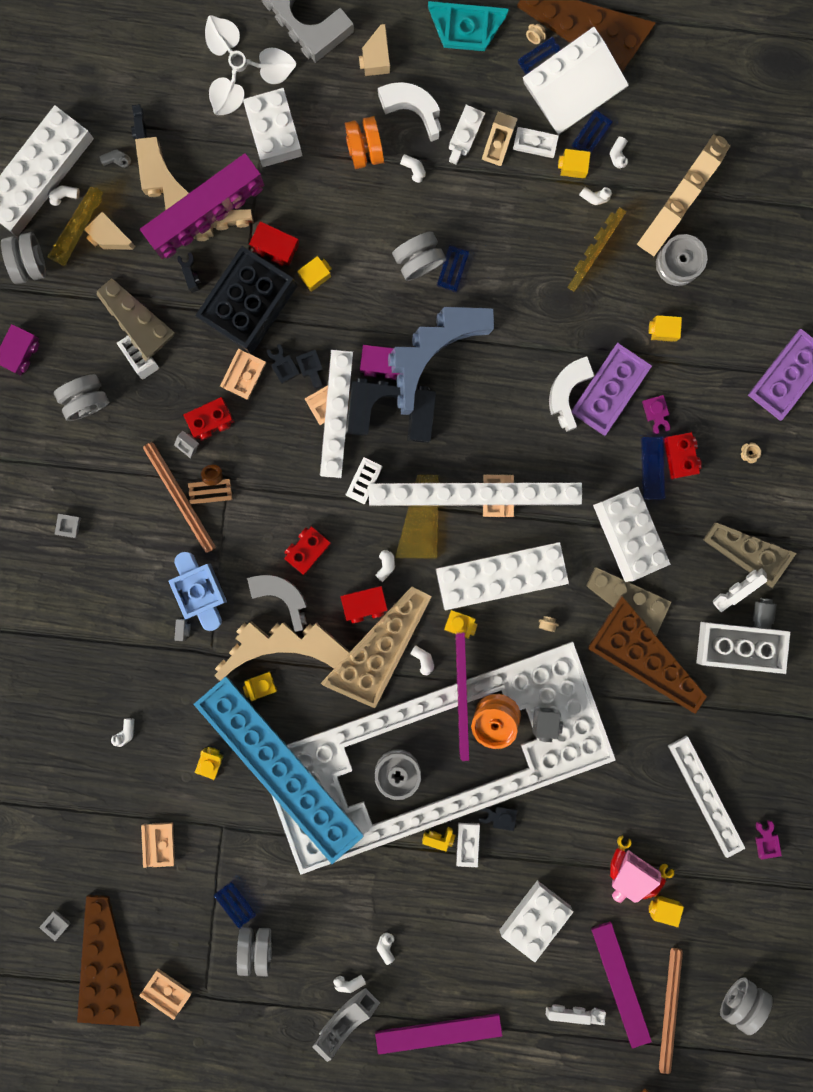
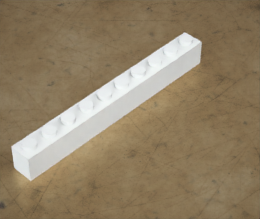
M582 483L369 484V506L582 504Z

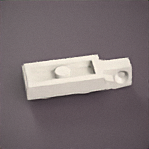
M468 105L465 106L450 141L449 149L452 150L449 162L457 165L461 154L466 156L469 153L485 112Z
M763 568L750 572L742 583H735L726 594L720 593L713 600V604L720 612L732 604H737L767 582V573Z
M556 1004L552 1005V1007H546V1016L551 1021L587 1025H605L606 1012L597 1008L587 1012L582 1007H573V1010L565 1009V1006Z

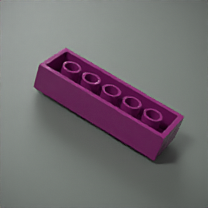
M244 153L140 228V231L161 259L165 257L170 258L177 252L176 249L180 246L190 244L194 240L193 237L198 233L203 234L211 228V224L216 220H223L228 216L230 210L233 208L238 209L244 205L248 197L258 195L263 190L262 187L265 186L261 174L246 153Z

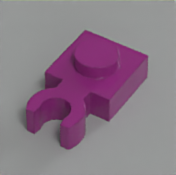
M664 395L642 401L647 421L654 420L653 432L655 434L659 433L658 426L660 424L665 427V431H669L670 425L664 420V417L669 415Z
M767 820L768 827L766 829H762L761 823L756 822V829L761 833L760 837H755L758 856L761 860L782 856L779 838L777 834H772L774 825L770 820Z

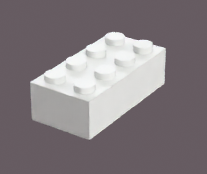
M639 487L593 505L625 582L634 581L671 565Z
M701 622L696 663L706 666L786 674L790 632Z

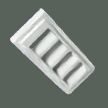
M129 336L117 342V345L141 379H145L159 369L152 357L147 362L142 359L135 363L142 358V354L138 351L133 356H130L138 348H135L133 345L126 350V347L132 344Z
M364 457L346 496L365 504L369 496V484H375L383 466ZM365 465L376 470L373 474L365 470ZM361 473L371 477V482L360 477ZM357 481L368 485V488L365 489L357 485ZM355 488L361 492H364V496L362 497L352 492L353 489Z

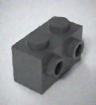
M534 707L533 734L542 742H552V739H558V735L562 734L563 721H560V713L554 708Z

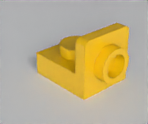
M451 610L444 630L452 633L464 632L465 638L469 639L470 635L474 636L478 624L474 623L475 618Z
M271 672L247 679L245 686H243L246 698L250 697L251 701L277 692Z
M204 748L201 751L195 773L215 780L224 755L220 754V750L216 748Z
M450 827L447 828L444 838H441L442 835L434 831L424 832L422 844L447 852L448 846L452 847L455 835L452 834L453 830Z

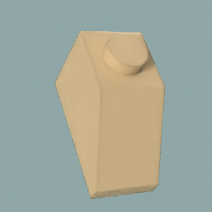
M385 24L378 27L362 48L363 56H359L360 69L365 70V76L390 73Z
M501 112L497 113L482 160L499 166L502 165L518 118Z
M103 212L84 229L89 234L86 238L95 247L98 244L103 249L133 250L136 247Z

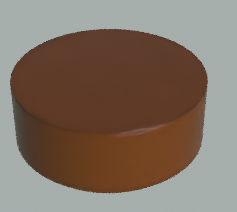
M208 465L201 471L202 480L207 485H216L223 479L222 470L217 465Z

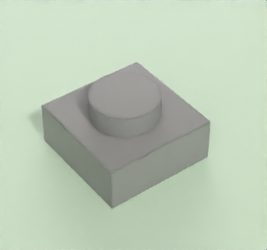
M184 431L177 436L174 444L189 458L196 453L199 445L192 435L186 434Z
M58 514L55 535L77 538L81 517Z
M176 619L174 641H185L186 636H190L191 626L187 624L188 619Z
M54 910L39 928L56 941L71 923Z

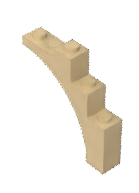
M713 134L680 184L637 243L638 246L652 256H655L724 159L730 145L723 137Z
M157 137L135 139L142 191L149 197H157L164 193L165 208L167 210L189 193L169 172ZM251 209L230 210L226 218L221 221L216 220L211 224V228L203 234L198 233L193 238L197 241H206L209 237L214 236L213 228H216V230H226L229 228L228 226L234 225L240 228L247 227L249 223H254Z
M252 621L248 625L244 622L236 631L239 634L236 639L241 643V646L236 644L229 652L232 656L226 662L223 659L215 668L218 671L215 677L221 681L244 662L261 655L278 652L311 656L335 668L350 651L318 623L314 626L309 624L302 632L305 635L302 638L285 622L281 625L277 623L269 632L272 635L271 637Z

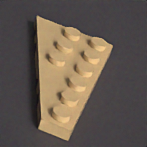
M411 587L321 684L375 708L432 596Z

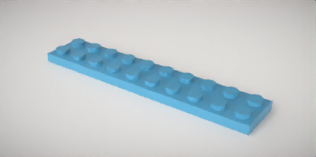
M227 676L194 703V706L331 864L364 837L360 829Z

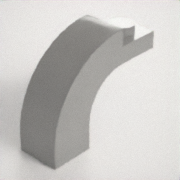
M260 575L247 578L252 599L266 595L281 598L290 610L294 631L304 629V625L307 622L304 612L300 613V609L308 606L304 596L293 583L274 575Z
M366 988L361 990L333 1015L320 1031V1036L312 1047L327 1062L332 1060L344 1040L357 1026L372 1016L380 1002Z

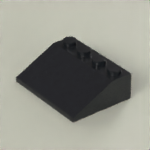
M241 246L195 316L245 351L253 354L298 285L292 277Z

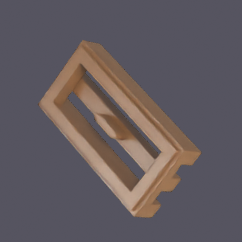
M225 479L216 484H226L227 488L194 491V488L213 485H207L204 482L188 483L190 504L233 500L231 480ZM227 492L228 495L223 497L195 499L196 495Z

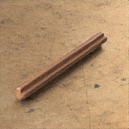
M152 442L146 444L143 447L144 451L206 553L214 550L215 545L155 444Z
M671 948L659 1062V1070L663 1074H670L672 1067L683 955L682 950L679 948Z

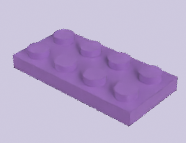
M799 329L748 394L749 397L780 421L784 419L813 381V338L802 329Z
M617 343L571 410L572 414L605 436L652 366Z

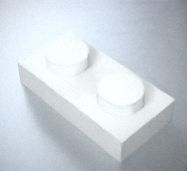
M518 127L513 150L554 158L559 135Z
M458 823L457 866L478 867L479 824Z

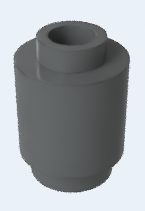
M760 598V601H755L753 615L755 627L771 629L775 621L777 604L773 603V599Z

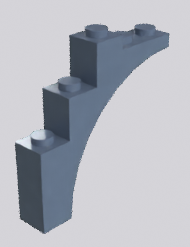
M444 307L437 314L436 322L437 326L440 327H419L412 338L413 346L416 347H395L389 353L388 365L392 366V373H400L397 376V387H400L397 405L398 408H401V415H409L414 410V397L418 380L432 356L443 347L457 340L470 336L489 335L494 329L493 309Z

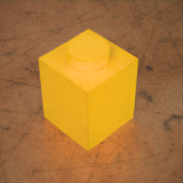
M565 149L563 156L560 155L558 160V168L561 169L560 176L585 179L588 174L590 152Z
M318 256L297 271L311 292L331 278L329 272L331 267L325 259L321 261Z
M654 317L653 321L649 323V334H652L651 340H679L681 337L682 317Z
M655 896L654 901L650 902L649 913L654 921L679 927L684 907L679 901Z

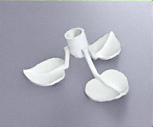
M212 15L208 17L205 27L207 46L211 52L218 56L224 55L228 50L230 53L229 64L233 69L231 82L227 78H218L210 86L209 99L215 115L230 114L243 103L244 89L240 85L235 84L236 73L244 71L247 65L261 68V77L270 84L283 82L296 67L295 60L288 53L277 48H267L261 51L259 55L261 63L246 59L242 52L232 51L231 49L237 46L240 39L239 30L236 25L226 19L217 18Z

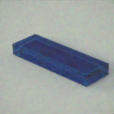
M642 437L643 499L663 500L665 499L663 437Z

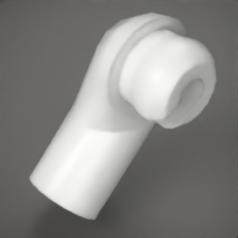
M620 136L610 151L613 165L617 168L625 167L628 163V159L625 158L622 152L628 141Z
M404 154L400 164L412 169L413 181L422 182L426 173L422 163Z
M584 187L579 196L593 205H599L610 200L612 191L604 187L601 191L593 192Z
M415 645L410 654L420 659V672L423 675H429L434 669L432 656Z

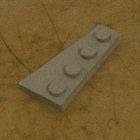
M112 278L97 290V296L110 314L117 319L121 329L131 338V343L135 348L139 349L145 362L174 337L175 332Z
M714 523L703 539L749 573L763 568L767 573V582L765 584L771 588L774 587L797 554L719 523Z
M596 567L586 585L612 607L615 606L622 595L655 635H657L671 604L670 601L625 582Z

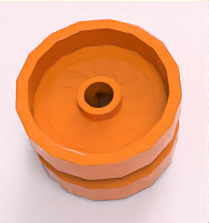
M375 117L363 118V133H361L359 124L355 120L345 122L346 141L355 169L366 167L367 159L365 153H368L370 162L373 165L384 163Z
M490 694L483 697L478 702L471 725L473 736L480 744L492 749H502L511 745L516 739L521 719L520 708L514 700L505 695Z

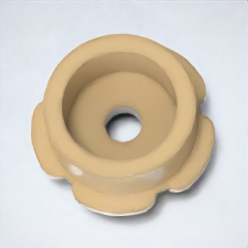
M529 25L526 36L530 42L539 44L546 39L545 29L542 25Z
M756 443L744 444L741 448V458L744 461H748V463L756 462L761 456V450Z
M544 616L543 620H539V628L546 631L555 632L556 626H559V624L555 623L556 619Z

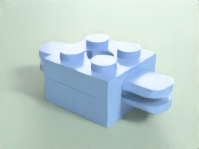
M182 552L175 558V565L180 576L168 581L185 620L197 615L205 630H216L222 624V619L216 606L227 602L211 564L199 567L192 553Z

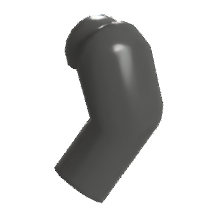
M113 150L99 156L103 166L114 162L126 168L131 164L130 157L120 150Z

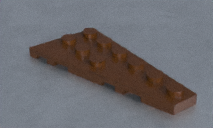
M520 0L517 6L569 43H572L595 27L622 73L656 24L652 21L579 0Z
M621 595L588 649L696 714L707 696Z
M87 895L77 1023L140 1027L141 1020L138 1017L137 1005L133 997L124 954L121 950L119 934L116 931L115 918L109 896Z

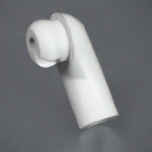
M59 186L50 191L48 195L50 198L49 202L51 205L57 206L61 203L63 197L78 199L80 190L79 188Z
M388 550L381 551L379 558L382 559L383 567L375 575L382 582L395 569L394 555Z
M124 719L123 730L111 739L114 746L122 747L133 739L134 719Z
M390 933L382 934L377 945V950L386 965L395 960L390 951L391 944L394 943V937Z
M362 975L351 981H345L344 977L338 976L333 981L337 991L352 993L366 984Z

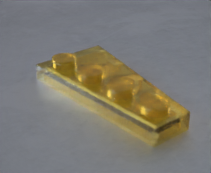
M95 187L89 188L47 258L60 265H66L82 232L89 223L93 211L102 201V191Z
M619 207L615 214L613 212L610 213L605 221L608 226L605 230L601 228L594 239L597 240L595 246L590 244L584 253L587 258L585 261L580 259L574 269L577 273L567 288L575 292L627 211Z
M417 475L415 483H438V475ZM409 506L395 558H437L438 506Z

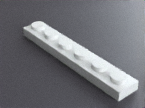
M331 350L320 476L341 478L353 357V352Z
M685 736L669 744L668 747L724 856L728 858L745 849L689 738Z

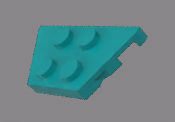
M428 1L429 12L444 48L485 51L508 14L507 8Z

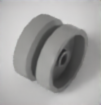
M33 232L21 234L19 241L14 236L1 240L4 263L14 284L27 282L29 276L33 280L46 277L42 250Z
M433 232L420 234L401 244L392 252L396 263L404 264L401 273L406 281L421 277L446 261L442 249L435 248L438 241Z
M688 234L677 235L671 238L659 251L656 259L657 272L661 279L670 285H687L694 281L705 269L708 260L707 250L704 244L695 236Z
M91 374L74 379L54 391L57 402L65 405L62 413L66 421L84 418L109 404L105 392L98 391L101 383L97 375Z
M401 749L384 753L378 760L375 768V783L378 790L385 797L393 800H403L412 796L418 789L421 781V771L417 759L410 752ZM396 771H401V776L396 777L394 774H396Z
M240 928L237 946L238 976H250L253 962L257 976H268L272 959L271 929L259 928L256 934V941H254L252 928Z
M740 978L730 987L725 995L720 1009V1016L730 1024H736L737 1028L745 1034L752 1035L767 1020L773 1004L772 996L762 988H757L747 978Z

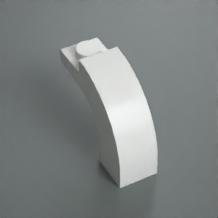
M391 83L378 88V96L385 115L399 109L412 110L422 118L430 141L439 139L441 126L437 117H439L440 109L428 92L409 83Z
M588 357L576 360L565 367L551 387L549 396L551 415L560 413L558 420L561 428H565L566 432L577 427L569 406L571 389L576 384L594 377Z

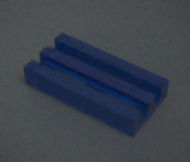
M551 37L519 58L518 64L527 75L531 72L528 70L530 67L553 52L558 53L560 51L559 45ZM549 46H551L550 49H548L547 51H545L544 53H542L541 55H539L538 57H536V58L533 59L532 61L528 62L527 64H524L526 61H528L529 59H531L532 57H534L535 55H537V54L540 53L541 51H543V50H545L546 48H548Z
M595 110L571 146L579 149L578 151H587L591 154L613 121ZM598 117L599 121L581 145L579 141L594 119ZM604 121L606 125L590 148L587 149V144Z
M449 245L446 261L443 264L437 287L457 292L469 251ZM453 251L456 254L447 282L444 283L442 281ZM462 254L464 256L453 286L450 285L459 255Z
M229 882L214 894V897L239 929L256 916V913L232 882ZM228 889L232 891V893L235 895V897L238 899V901L241 903L244 909L248 912V916L244 914L241 908L237 905V903L228 893ZM221 894H223L226 897V899L229 901V903L232 905V907L235 909L238 915L242 918L241 921L234 913V911L231 909V907L228 905V903L221 896Z

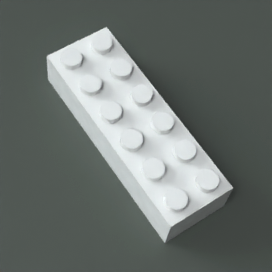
M55 105L0 175V224L17 237L47 200L50 191L57 187L94 139L88 130Z
M560 542L436 568L444 610L569 584Z

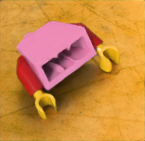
M620 836L617 839L619 849L615 850L610 865V877L613 879L612 887L616 889L612 893V897L617 902L622 903L626 897L633 902H639L641 899L657 896L666 883L665 879L674 876V870L670 869L665 874V870L668 868L667 864H662L658 871L629 850L625 852V849L631 846V840L628 839L627 844L623 846L621 844L623 836Z

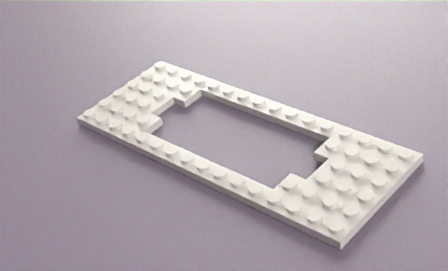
M570 642L466 680L467 703L502 691L503 695L516 702L520 710L526 709L532 728L534 707L554 708L560 713V721H563L562 734L558 735V739H552V742H542L536 737L534 740L521 744L529 768L372 825L364 801L349 807L347 805L337 777L353 771L345 747L457 707V683L288 744L289 749L364 834V837L337 861L615 761L574 643ZM273 797L300 875L331 864Z

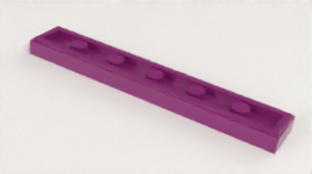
M456 632L460 759L462 761H469L465 633Z
M607 922L592 927L591 931L631 1048L633 1049L652 1042L612 923Z
M499 1013L380 1030L375 1031L379 1055L502 1037Z

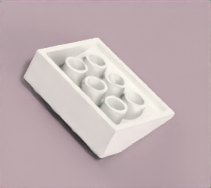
M595 27L523 77L525 86L557 135L629 86Z

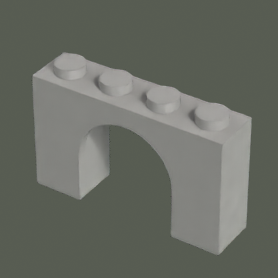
M262 0L269 11L271 9L274 11L278 23L282 27L284 25L287 27L291 39L295 43L297 41L300 43L304 55L308 59L312 58L315 63L354 32L353 23L341 8L319 24L305 25L297 21L291 13L295 0Z

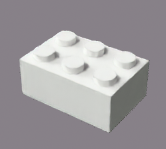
M284 88L243 99L262 167L302 156Z
M537 880L500 928L501 937L532 961L536 962L572 915L573 910L568 903Z

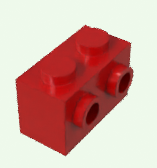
M260 221L249 245L253 249L252 252L263 258L266 255L272 258L271 261L279 266H283V264L289 266L299 246V240Z
M222 397L183 415L195 439L200 438L201 441L211 437V433L218 429L220 432L231 427L230 424L234 422Z
M692 432L663 439L671 479L700 474L699 470L702 468L701 460L696 456L695 449H697L698 445L696 437H693Z
M312 526L310 529L305 528L298 536L300 538L299 542L296 545L292 543L284 552L287 554L284 559L303 575L307 573L331 544L329 540Z
M382 586L340 596L346 621L351 620L352 623L364 621V616L372 615V618L384 616L385 611H388Z

